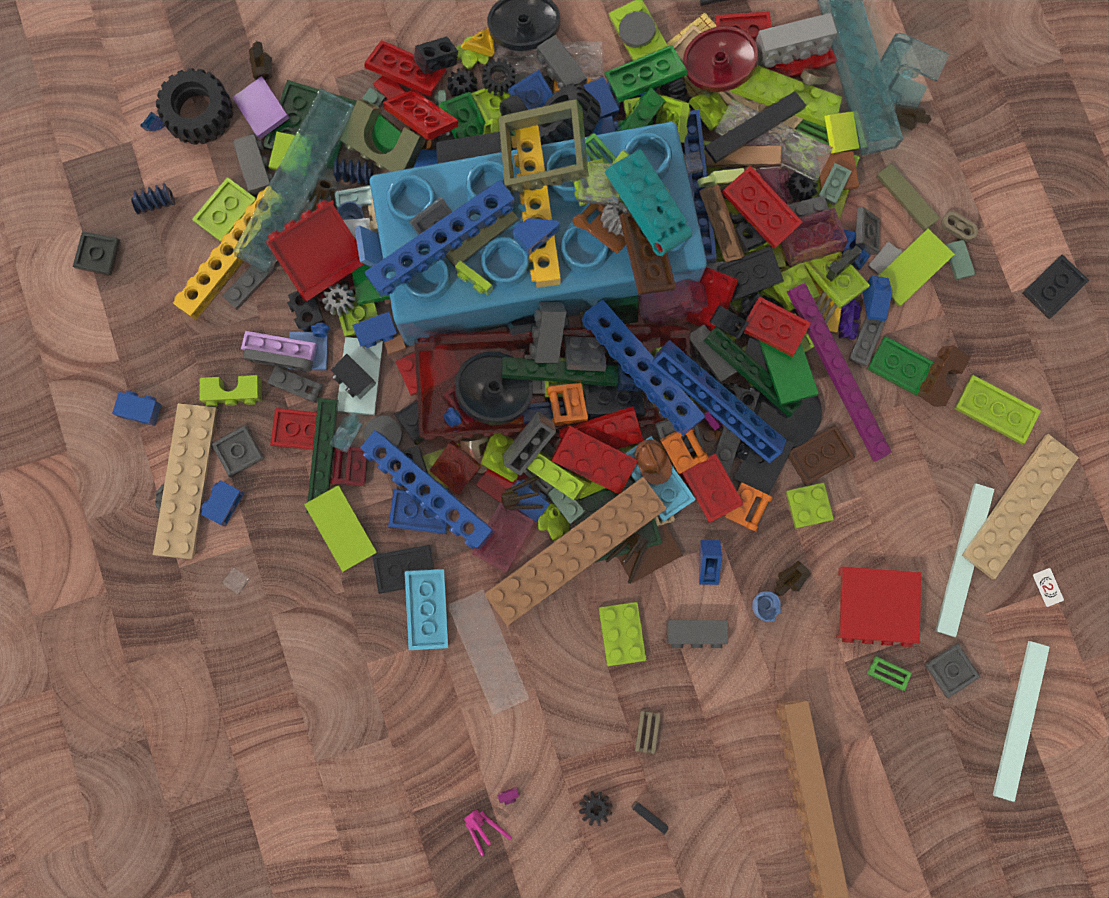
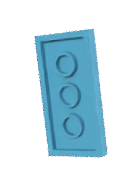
M650 436L649 438L646 439V440H649V439H650V440H654V439L652 438V436ZM636 447L625 454L635 458ZM637 463L631 473L635 482L643 477ZM672 465L671 476L666 482L659 485L648 482L667 508V510L659 515L663 522L696 500Z
M445 569L405 571L409 650L448 648Z

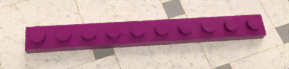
M806 283L787 291L798 316L811 322L807 333L873 462L892 453Z

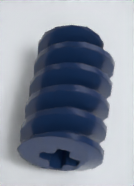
M335 158L333 175L337 182H341L343 179L344 183H348L350 180L352 184L358 181L362 185L365 181L366 185H370V178L374 175V165L372 162L371 167H368V163L365 161L364 165L361 166L359 160L356 165L353 164V160L346 164L345 159L339 164L338 158Z
M163 183V189L155 185V191L148 187V193L141 189V195H138L135 190L131 199L137 215L141 211L147 213L148 208L150 211H154L155 206L158 209H162L163 205L165 207H169L170 203L173 206L175 205L172 191L165 183Z

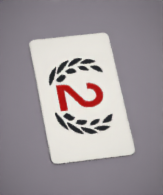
M1050 568L1033 574L1046 607L1064 601Z

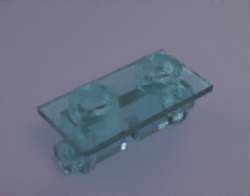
M352 413L348 417L344 416L329 445L347 453L362 425L359 423L357 414Z

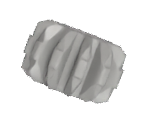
M612 201L610 204H607L603 209L600 220L603 222V227L608 228V233L612 231L616 236L618 234L624 236L619 215L630 213L626 205H623L621 201L618 203Z
M338 283L336 284V289L330 286V292L325 291L324 295L326 298L322 299L323 303L326 304L324 308L330 310L331 315L337 313L339 317L342 316L343 311L349 314L348 308L354 309L352 303L356 301L355 297L352 296L354 294L353 291L348 290L346 285L341 288ZM341 297V298H342V300L340 299L341 302H340V303H337L336 300L338 301V298Z

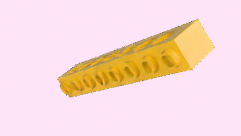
M538 125L515 130V136H511L512 147L517 148V154L514 155L515 167L520 169L517 177L544 172ZM526 147L532 149L530 152L523 151V149ZM527 166H533L535 168L533 171L525 170ZM547 185L543 186L542 189H527L519 193L521 205L525 204V211L522 212L523 222L528 218L552 220ZM532 204H539L541 207L539 209H532L530 206ZM554 235L545 242V247L538 248L529 255V262H533L534 268L530 270L531 281L536 282V288L560 285L561 278ZM541 261H546L549 263V265L543 268L540 267L538 263Z
M269 187L261 190L255 202L246 208L243 217L234 223V228L230 233L225 234L221 244L212 250L209 259L200 265L196 275L191 277L183 291H180L175 296L173 304L196 321L256 247L258 234L265 229H270L289 206L286 200ZM263 207H269L267 211L261 212ZM252 221H257L256 225L250 226V223ZM241 235H245L242 241H238ZM229 250H234L231 255H226ZM222 264L219 270H215L216 265ZM210 278V282L203 285L204 280ZM198 293V297L191 300L192 295Z

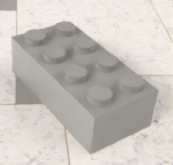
M831 13L760 30L755 42L758 49V66L771 68L779 63L787 64L795 59H806L811 55L827 53L837 35Z

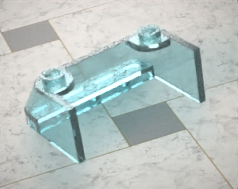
M896 33L876 67V73L886 101L890 104L918 107L927 86L911 79L916 78L920 74L937 82L949 57V53L906 34Z

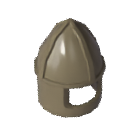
M485 433L471 434L460 439L462 459L478 475H482L488 469L481 464L489 440L488 434Z

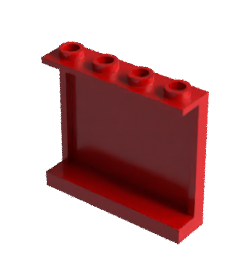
M325 199L316 205L317 209L312 212L310 209L300 215V220L296 222L294 219L284 225V230L281 232L275 230L268 235L269 239L265 241L304 301L310 300L364 265L359 259L357 241L333 205V200L327 202Z
M855 567L839 568L838 575L841 576L839 635H836V638H842V642L854 643V639L862 640V644H874V641H881V645L893 646V642H900L902 647H913V644H920L921 572Z

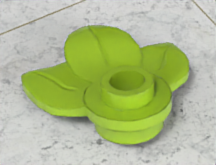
M473 36L467 37V38L464 40V42H465V41H468V40L471 39ZM462 44L456 47L458 50L457 60L462 59V64L468 71L477 61L484 65L489 61V56L461 48Z
M549 504L538 519L539 531L548 530L554 542L561 538L563 533L570 531L568 520L561 514V511L555 504Z

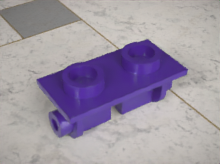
M855 299L841 308L839 339L848 337L850 340H855L856 336H858L859 323L853 322V319L859 320L861 306L859 302H855Z

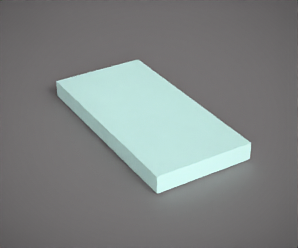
M345 337L343 357L348 354L374 379L376 385L359 399L357 396L354 398L350 396L345 390L348 387L341 383L338 393V412L375 415L383 340L376 341L377 345L366 349L365 345L360 346L357 338Z

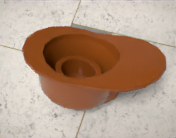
M650 439L639 443L635 449L634 456L638 460L637 465L642 476L650 484H663L669 479L672 472L671 462L664 447L656 440Z

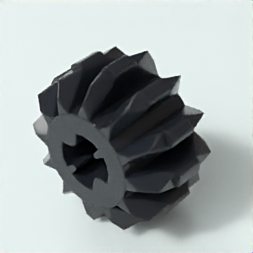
M458 68L457 73L452 71L451 77L447 78V83H449L447 84V89L452 97H457L467 92L473 93V91L478 89L476 85L478 83L477 78L474 77L473 71L468 73L467 68L464 71Z
M682 77L660 86L664 96L678 100L686 97L687 88Z
M803 170L798 173L794 172L787 179L785 190L790 191L787 197L793 196V202L797 199L800 202L812 199V196L817 193L818 183L813 182L815 177L809 176L810 171L804 174Z
M590 791L591 798L589 799L584 794L583 797L587 802H579L580 806L585 807L579 810V814H585L582 818L583 821L590 818V826L593 825L594 820H596L598 826H601L600 819L602 818L604 822H608L605 814L612 815V811L607 810L612 807V803H606L609 799L607 795L601 799V791L598 792L597 797H595L594 791ZM593 804H597L598 807L601 806L598 809V813H594V810L590 811L593 808Z

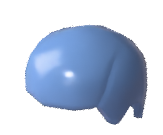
M346 201L337 209L343 220L364 219L362 207L355 202Z
M760 592L753 599L752 610L760 620L773 622L776 620V616L781 613V601L773 592Z

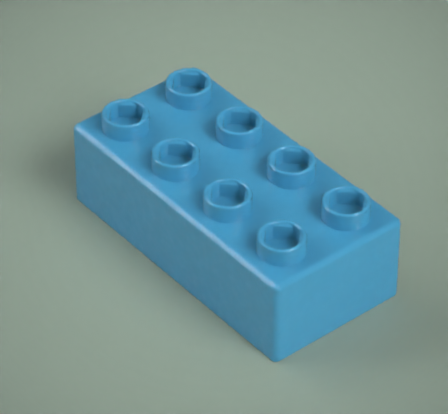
M667 122L597 135L616 158L622 150L632 154L641 149L688 221L685 224L690 227L692 237L667 252L676 289L638 295L627 246L619 253H615L588 231L578 228L573 224V218L577 214H581L590 205L591 196L586 197V205L580 206L578 199L575 198L574 192L576 190L574 183L571 181L563 182V184L557 186L547 185L552 220H557L560 223V231L554 235L561 278L560 285L536 288V282L531 281L530 270L534 269L533 262H529L528 254L513 239L512 233L514 226L518 222L523 221L522 212L525 211V204L521 205L518 191L510 192L515 200V206L512 211L519 218V221L464 262L469 268L492 284L493 291L489 296L485 293L481 295L473 289L472 283L462 281L457 276L455 267L446 257L440 261L435 260L429 264L430 267L426 271L416 273L411 281L406 284H400L390 294L394 321L404 343L412 346L439 341L445 338L466 336L500 327L508 328V322L535 318V309H538L539 302H562L566 310V317L589 310L602 299L608 301L638 296L639 303L672 298L678 293L685 294L689 291L694 293L707 266V260L676 123ZM574 139L541 145L545 171L577 165ZM592 140L591 143L600 151V153L604 156V158L611 164V163H612L611 160L605 155V153H604V152L598 147V145ZM586 145V147L591 151V153H592V154L597 158V160H598L599 158H598V157L593 153V151ZM529 147L523 149L524 152H530L532 150ZM517 149L511 150L514 178H516L517 174L520 173L519 167H515L514 155L517 154ZM502 152L371 176L370 188L383 259L418 236L408 221L439 197L444 199L453 212L497 181L501 180L504 184ZM587 155V162L591 161V159ZM527 166L525 168V170L527 171H533L535 169L533 166ZM586 179L581 180L583 189H588ZM613 196L611 200L603 202L607 206V204H610L612 201H615L616 203H618L619 201ZM490 203L487 207L494 209L497 207V204ZM532 204L530 207L532 209H539L541 206L539 204ZM595 210L586 219L590 224L601 211ZM474 214L470 219L478 220L481 216ZM544 243L539 248L545 247L546 244ZM425 248L420 251V254L427 255L430 251ZM406 260L403 266L409 267L413 264V261ZM541 261L538 263V265L540 267L545 268L549 265V263L546 261ZM391 271L387 273L386 277L393 278L396 272Z

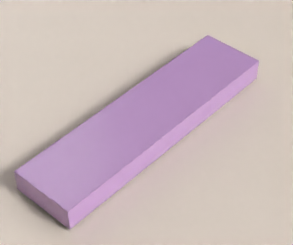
M245 331L241 349H252L305 358L314 363L318 344Z

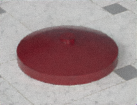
M721 26L708 29L697 35L688 44L684 52L683 64L687 69L686 76L693 85L705 91L724 92L735 89L744 84L755 72L758 64L757 45L747 32L739 28Z

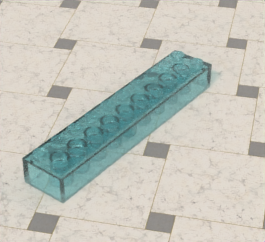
M817 0L821 15L831 13L837 30V35L831 47L837 59L835 65L849 112L854 111L861 155L897 148L902 142L903 136L863 0Z
M322 88L320 89L233 250L235 257L270 274L277 259L265 241L269 239L268 235L275 230H278V232L284 230V225L293 219L295 222L298 221L316 187L317 181L320 180L340 142L355 107L354 105Z

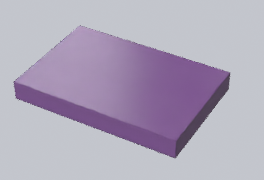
M262 76L232 97L259 139L290 118Z

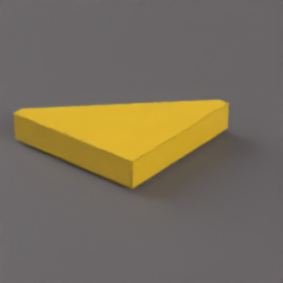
M488 27L475 34L468 41H465L461 46L463 49L491 57L495 53L494 40L489 34Z

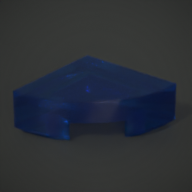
M150 112L140 124V127L146 131H158L164 128L165 125L159 116Z

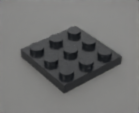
M606 362V365L618 366L617 362ZM584 384V400L588 417H601L632 406L634 407L636 417L644 416L642 390H638V392L618 391L617 386Z

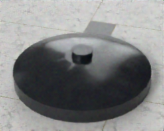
M499 0L493 5L488 14L489 34L497 44L509 50L529 51L537 49V46L557 35L560 28L559 9L552 0Z
M493 351L476 354L466 360L457 372L454 386L457 402L462 410L476 421L490 425L512 422L527 410L533 395L532 380L501 378L502 358L512 357L508 354Z
M761 393L763 400L758 416L786 440L793 442L792 448L807 442L815 434L822 417V407L818 395L800 400L802 404L789 418ZM748 399L745 405H751L754 399Z

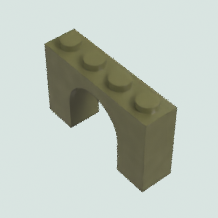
M358 99L340 141L344 142L348 149L360 152L361 157L375 161V165L379 168L388 169L391 172L413 168L426 138L412 128L404 127L392 151L386 154L379 151L373 142L372 130L381 108L367 100Z

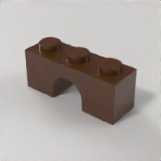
M954 345L942 346L937 353L934 364L929 368L925 381L920 386L918 396L934 407L946 406L954 391L946 382L947 373L962 374L971 357Z

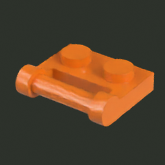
M581 383L556 385L546 388L547 395L550 396L554 417L552 421H554L555 426L588 420ZM559 393L563 395L566 416H561L557 397Z
M694 428L686 434L697 454L694 457H691L685 446L681 433L675 431L660 440L678 474L709 458L707 452L703 451L693 432Z
M741 482L737 493L744 505L727 513L724 517L756 532L758 529L757 525L768 502L772 501L773 497ZM756 496L762 499L751 521L748 522L745 519Z

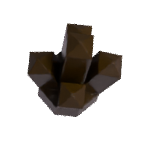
M256 41L252 44L253 47L249 49V60L253 78L257 80L262 76L265 80H269L272 78V57L263 52L262 42Z
M896 104L891 124L900 125L912 131L915 128V122L928 124L931 121V117L925 114L924 108Z
M797 561L791 567L778 574L779 580L776 582L775 594L783 596L790 588L793 591H800L805 581L811 576L810 571L801 562Z

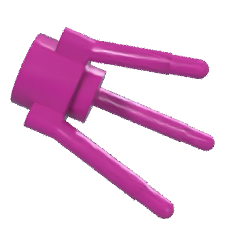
M476 809L464 819L466 822L465 826L470 831L481 856H484V852L475 831L479 832L488 846L491 845V842L481 829V826L484 824L483 820L508 840L512 839L506 831L488 818L483 811L479 813Z

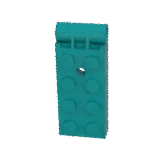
M641 149L612 164L605 171L606 176L658 256L664 255L692 237L690 227L685 224L688 221Z

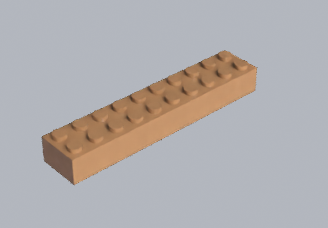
M642 477L486 592L485 596L505 624L509 626L659 516L667 508L645 478Z
M797 699L777 703L778 708L775 709L776 717L778 720H781L782 728L779 729L782 740H785L786 748L783 749L786 760H789L790 765L788 776L790 781L793 780L794 784L792 796L794 801H797L798 809H796L798 821H801L802 824L800 835L807 850H804L806 862L810 863L811 868L808 871L810 882L814 883L815 891H812L813 898H849L809 702Z

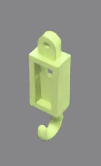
M752 167L761 176L760 172ZM744 168L713 171L707 177L697 180L698 186L707 188L718 184L720 190H722L742 174Z

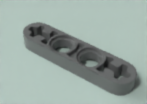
M245 349L243 354L244 360L308 372H311L313 367V361L305 358Z

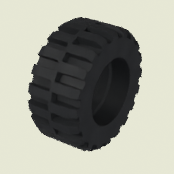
M188 68L185 72L183 70L177 71L178 74L175 76L173 74L168 77L169 80L162 83V90H158L157 93L159 98L156 100L157 113L163 124L175 138H179L184 143L189 141L190 144L197 145V142L206 144L207 140H216V136L218 134L222 135L225 132L224 128L229 127L231 123L229 118L231 119L233 116L231 110L233 108L232 102L221 81L210 72L206 73L202 69L195 71L194 68ZM198 95L210 98L209 106L202 115L195 118L180 116L181 107L189 98Z
M567 84V86H563L559 91H556L551 98L549 97L544 106L577 99L582 107L585 137H588L593 133L595 125L598 124L601 115L600 104L580 84ZM572 118L538 125L541 145L574 139Z

